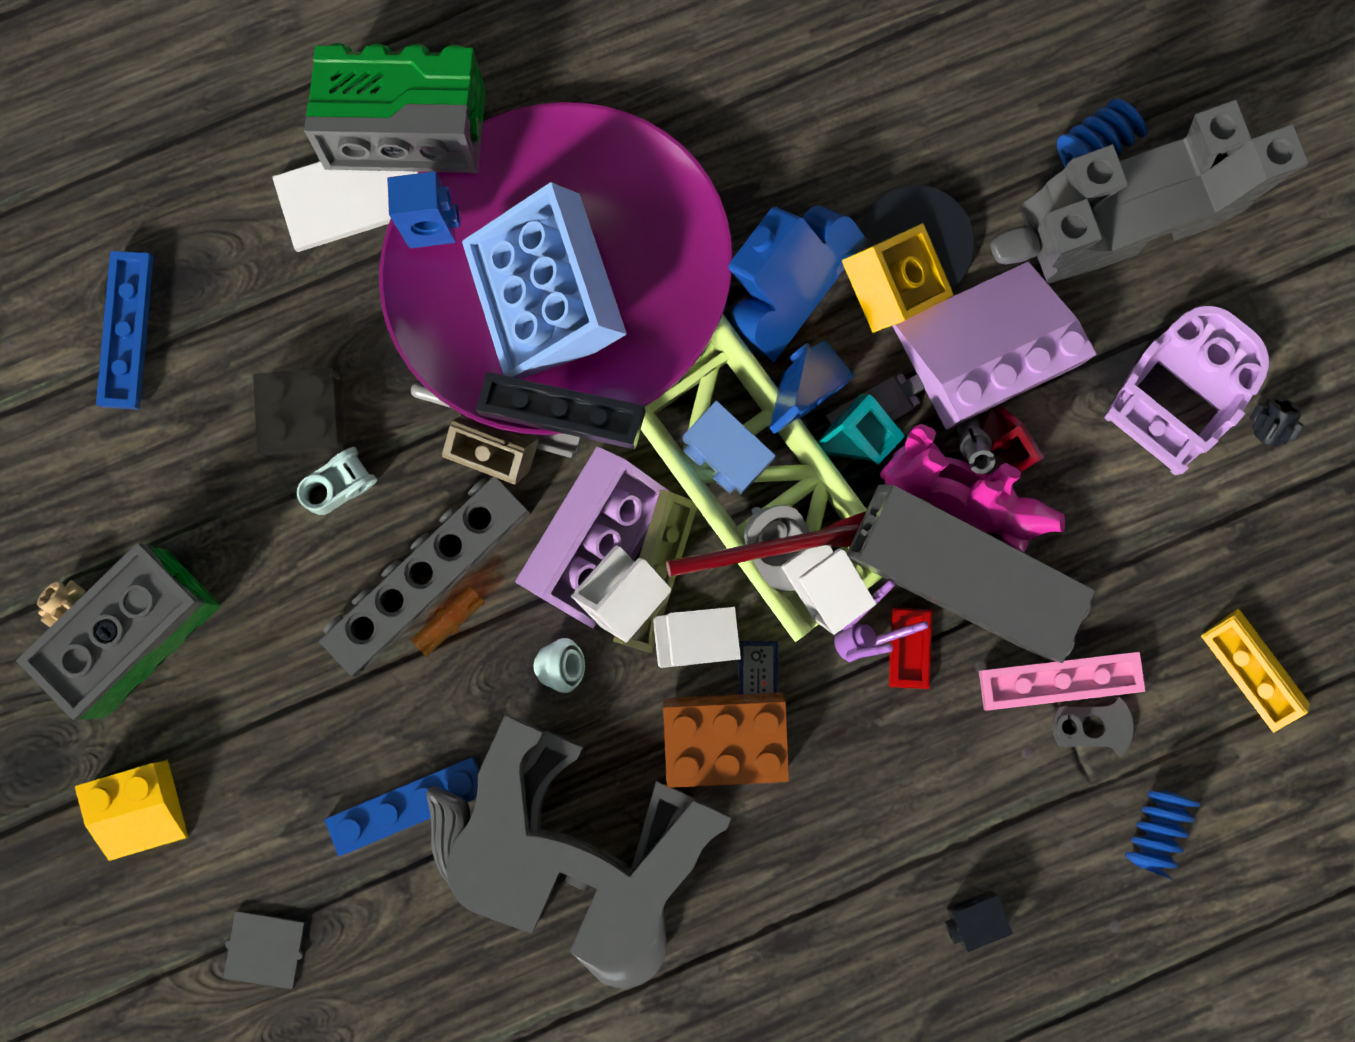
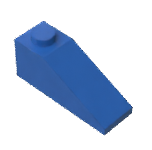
M826 340L813 347L806 343L791 355L790 359L793 364L782 373L770 429L774 434L830 399L855 376Z

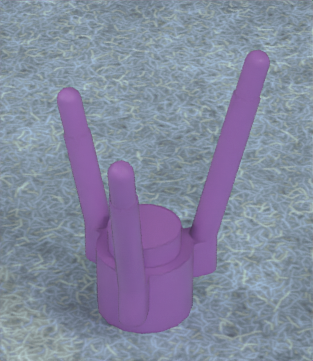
M893 580L886 582L872 595L876 604L895 586ZM870 608L841 631L837 632L834 642L839 655L848 662H852L863 657L889 653L893 650L891 644H879L927 629L929 624L923 621L876 636L871 626L857 623L872 609Z

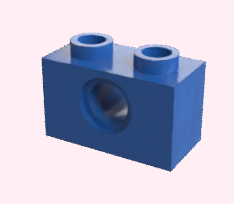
M435 171L387 177L389 216L409 248L456 243L455 228H460L461 226L459 207L457 204H452L449 187L442 185Z

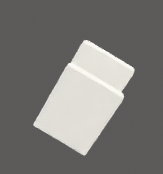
M614 546L571 597L600 627L627 643L671 592V588L644 559L638 558L634 562L621 547Z
M830 546L801 550L782 564L784 573L813 620L833 635L876 605L846 552L841 548L834 552Z
M735 607L669 613L663 616H656L653 619L657 661L660 668L741 659Z

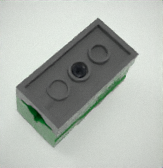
M333 43L329 46L315 45L304 132L325 170L478 173L486 88L473 48L450 45L445 47L441 53H430L427 47L419 44L409 45L402 52H391L390 48L383 44H371L366 46L363 51H352L348 45L342 43Z
M137 543L38 638L16 662L72 720L107 718L127 699V695L138 684L144 682L156 670V666L165 657L174 653L185 642V638L195 628L207 621L221 605L168 550L156 549L153 546Z

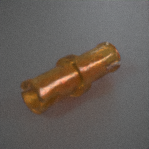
M467 585L445 608L439 607L435 610L436 616L416 635L412 636L410 640L428 657L450 634L454 633L456 635L461 631L459 626L481 605L483 606L485 602Z

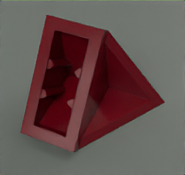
M1001 405L986 411L980 426L992 441L991 452L994 455L993 458H995V465L991 471L984 474L988 476L1004 463L1017 468L1021 472L1044 458L1025 425ZM981 455L977 456L979 460H982Z

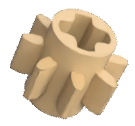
M72 580L66 586L58 582L50 584L41 593L37 601V605L41 608L38 611V614L42 616L41 621L51 627L86 591Z

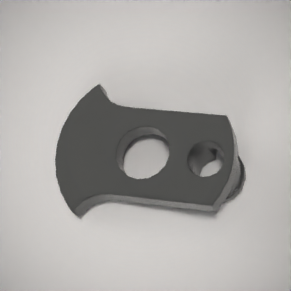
M1117 696L1107 706H1058L1053 716L1052 729L1055 741L1060 747H1109L1121 757L1132 741L1134 723L1127 704ZM1089 715H1096L1103 722V731L1098 737L1090 738L1083 732V721ZM1068 719L1072 724V729L1069 733L1065 734L1062 730V724Z

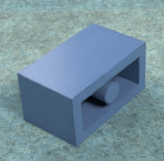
M717 401L683 435V442L687 445L683 449L684 452L699 466L706 462L716 472L713 479L729 494L735 489L742 495L775 459V455Z

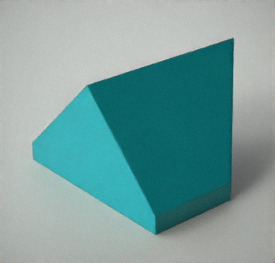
M860 394L820 436L817 442L826 455L868 460L879 465L905 436L875 398L870 394Z

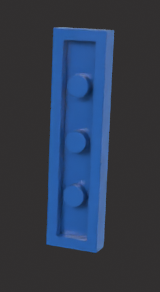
M110 251L96 405L102 408L140 410L154 257L149 253Z
M471 757L324 819L338 857L430 819L431 815L426 793L432 786L437 785L466 799L467 802L475 800L478 790V773L480 771L475 757Z

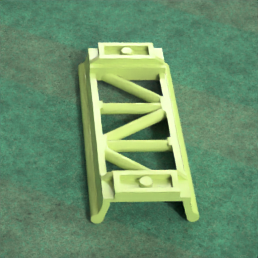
M722 314L719 325L708 346L691 369L661 397L645 406L646 412L641 430L726 548L746 545L744 532L750 517L738 526L734 523L707 486V484H718L713 479L716 472L706 462L699 466L683 449L681 450L656 415V413L699 383L688 426L689 430L709 409L719 368L728 363L762 410L743 424V426L754 436L767 426H770L779 389L724 314ZM800 418L778 432L802 465L768 466L754 482H799L763 508L775 505H788L792 507L813 491L806 519V525L810 532L821 529L827 500L841 519L867 511ZM842 547L841 549L847 554L849 547ZM753 560L738 563L795 642L819 625V623L813 620L796 590L780 591L771 587L763 579ZM852 562L867 589L883 578Z

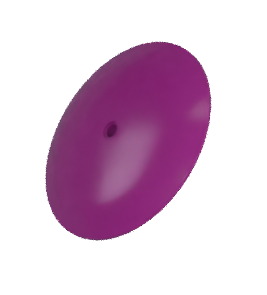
M572 102L537 104L514 109L483 121L478 173L436 172L442 185L449 187L452 204H457L459 207L461 226L460 228H455L456 243L409 248L392 219L389 221L381 251L379 291L386 325L397 351L422 385L440 401L477 422L512 432L541 435L563 434L486 417L477 413L476 406L486 373L503 375L462 244L464 239L550 182L579 193L627 334L596 353L525 377L522 380L643 405L644 407L673 387L691 369L706 349L719 325L731 285L732 272L728 266L732 261V241L728 220L720 196L702 166L682 144L665 131L630 113L601 105Z

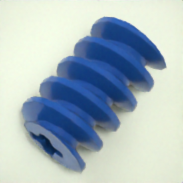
M1112 99L1107 104V107L1098 109L1094 116L1085 118L1082 125H1075L1069 134H1062L1057 139L1058 154L1064 167L1076 157L1112 144L1118 156L1123 151L1120 141L1124 145L1131 147L1135 143L1133 133L1139 138H1144L1148 134L1147 127L1133 106L1122 99Z
M1164 789L1161 791H1148L1147 796L1156 803V806L1142 807V812L1151 820L1150 822L1137 821L1136 826L1145 834V837H1131L1130 841L1140 850L1139 852H1126L1125 857L1136 866L1173 880L1164 869L1178 868L1179 863L1169 855L1170 853L1184 852V848L1175 841V838H1188L1190 835L1180 824L1181 822H1194L1196 818L1186 808L1200 807L1201 804Z

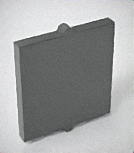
M235 911L231 937L225 943L226 948H228L223 978L293 989L299 960L304 957L301 946L306 922Z

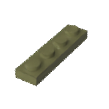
M660 490L639 558L644 559L672 590L676 576L669 577L666 561L682 558L697 506L688 498L670 491ZM671 592L627 643L614 636L613 642L652 654L655 645L653 619L656 616L664 615Z

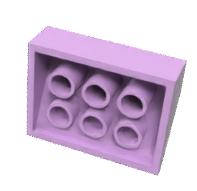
M1029 262L944 300L906 321L893 325L946 430L1082 365L1096 355L1077 317Z

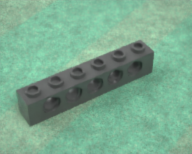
M493 476L489 481L483 478L476 483L468 492L471 498L461 508L457 505L451 507L440 518L439 521L442 525L432 535L426 532L411 545L410 549L413 553L403 562L398 559L389 565L381 574L384 580L374 590L370 587L364 589L352 601L355 607L345 617L339 614L324 627L323 631L326 635L318 642L351 677H359L530 515L527 509L496 477ZM480 509L489 510L491 522L488 527L482 530L474 529L471 523L473 514ZM451 536H458L462 541L460 553L454 557H447L443 552L445 540ZM428 563L432 567L433 576L427 584L419 585L414 578L415 569L420 564ZM398 590L403 595V606L397 612L392 613L387 609L385 600L390 592ZM368 617L374 624V632L369 639L362 640L356 631L357 624L363 618Z

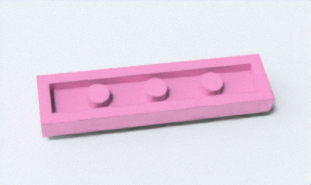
M1140 652L1064 660L1063 664L1047 662L979 671L983 707L986 711L1145 692Z

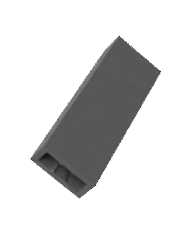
M878 485L847 552L850 561L887 580H893L895 584L1043 659L1062 664L1065 657L1074 648L1075 635L1082 620L1088 616L1091 610V599L1095 593V590L895 485Z

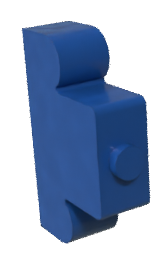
M817 205L810 208L803 218L778 207H772L729 263L728 268L748 291L750 297L739 301L731 312L729 323L750 351L774 363L844 271L845 268L841 260L856 254L867 240L851 218Z

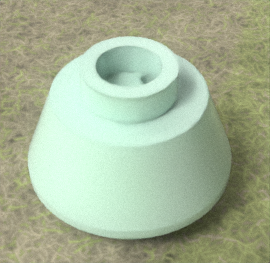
M568 638L558 639L541 648L534 660V672L539 681L561 693L573 691L584 676V655L576 643Z

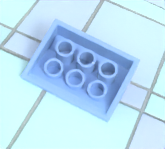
M550 182L462 241L504 376L523 379L596 353L627 334L579 193Z

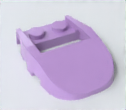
M1214 306L1194 308L1181 316L1156 341H1153L1131 369L1104 418L1108 422L1111 420L1169 467L1171 473L1174 475L1183 474L1189 469L1187 465L1194 458L1211 449L1218 442V439L1232 426H1236L1245 415L1243 412L1251 397L1257 394L1267 376L1269 356L1266 346L1258 334L1227 310ZM1157 362L1218 410L1199 435L1137 387Z

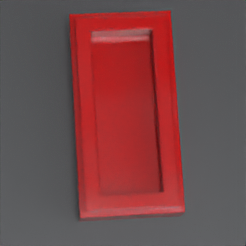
M891 608L890 632L923 621L928 622L929 627L914 634L890 641L893 650L889 652L888 687L930 688L932 610Z

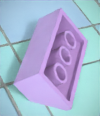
M597 446L515 582L593 629L596 622L571 595L614 546L621 547L633 561L643 547L660 490H669L624 458Z

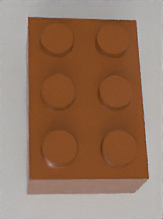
M782 692L663 698L667 788L789 782L786 701Z

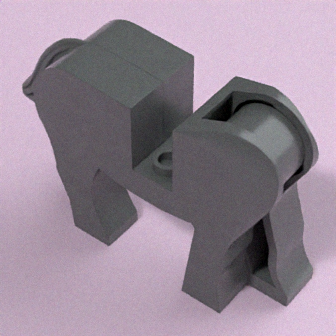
M1233 100L1195 114L1188 135L1184 139L1119 161L1113 144L1072 159L1038 193L1020 206L1019 209L1025 225L1013 227L995 235L990 242V248L995 260L1001 264L1023 262L1037 256L1047 283L1066 281L1138 255L1152 239L1171 233L1174 241L1223 223L1247 210L1257 198L1277 186L1288 176L1305 168L1309 163L1293 124L1251 139L1237 100Z
M505 715L478 773L477 797L471 818L468 802L463 797L437 785L430 787L426 793L431 815V848L439 872L449 884L454 897L466 909L530 934L533 933L542 916L560 873L567 875L565 882L578 889L588 891L589 886L596 888L595 895L570 952L599 981L608 986L631 988L648 981L660 969L666 953L664 905L671 894L692 871L705 845L716 835L727 830L731 815L694 799L692 794L676 787L667 788V783L657 779L635 857L630 865L584 840L563 833L541 829V810L549 786L566 766L580 757L585 746L550 730L544 731L511 715ZM538 744L528 761L524 764L528 752Z

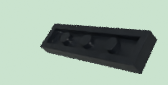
M490 372L486 373L476 406L477 413L482 416L636 449L646 412L643 405Z

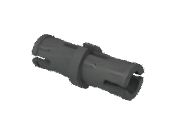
M971 418L957 426V433H959L958 437L960 438L959 448L963 457L968 459L972 471L979 474L987 473L995 465V458H993L994 455L991 452L992 441L988 434L982 430L980 422L975 418ZM969 431H973L974 435L970 436ZM981 455L982 460H979L977 456Z

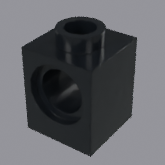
M991 890L946 908L950 919L945 921L949 936L953 944L960 942L967 952L1013 934L1000 899Z

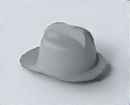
M775 505L763 509L754 507L751 509L753 515L745 526L744 538L747 545L808 533L810 531L801 514L791 506ZM800 551L753 560L763 579L771 587L780 591L795 590L784 573L782 564Z

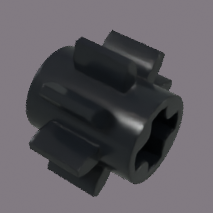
M1274 397L1272 400L1267 399L1265 404L1258 402L1250 416V419L1255 421L1252 426L1254 435L1261 442L1271 446H1279L1281 443L1286 444L1289 439L1295 441L1304 427L1299 422L1301 417L1299 407L1283 397Z

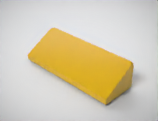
M1239 609L1227 615L1201 635L1273 733L1308 713L1309 701Z

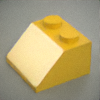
M923 223L841 260L872 332L906 321L954 295Z
M168 761L151 763L75 786L85 827L109 861L188 838Z

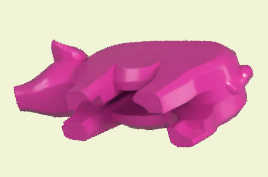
M922 424L914 427L909 432L905 446L894 453L892 460L889 461L880 473V477L885 480V485H895L918 498L925 499L933 506L986 534L999 535L1005 544L1023 553L1030 540L1047 532H1064L1065 516L1063 513L1056 511L1037 499L1017 497L1013 489V483L1021 475L1017 468L1004 463L988 476L984 473H975L971 470L969 463L945 457L933 443L936 432Z

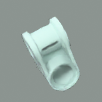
M351 447L337 454L326 465L305 477L297 488V497L299 502L312 513L325 515L348 500L367 491L377 482V478L374 474L369 475L357 457L359 454L356 447ZM348 467L351 469V471H352L353 474L355 475V477H356L355 479H353V477H352L351 474L349 473V471H348V469H347ZM317 486H325L327 488L326 499L320 504H311L309 500L311 490Z

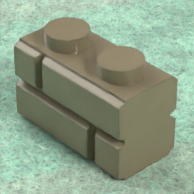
M461 414L460 417L452 420L449 426L442 457L509 483L517 484L531 469L539 438L530 434L498 429Z

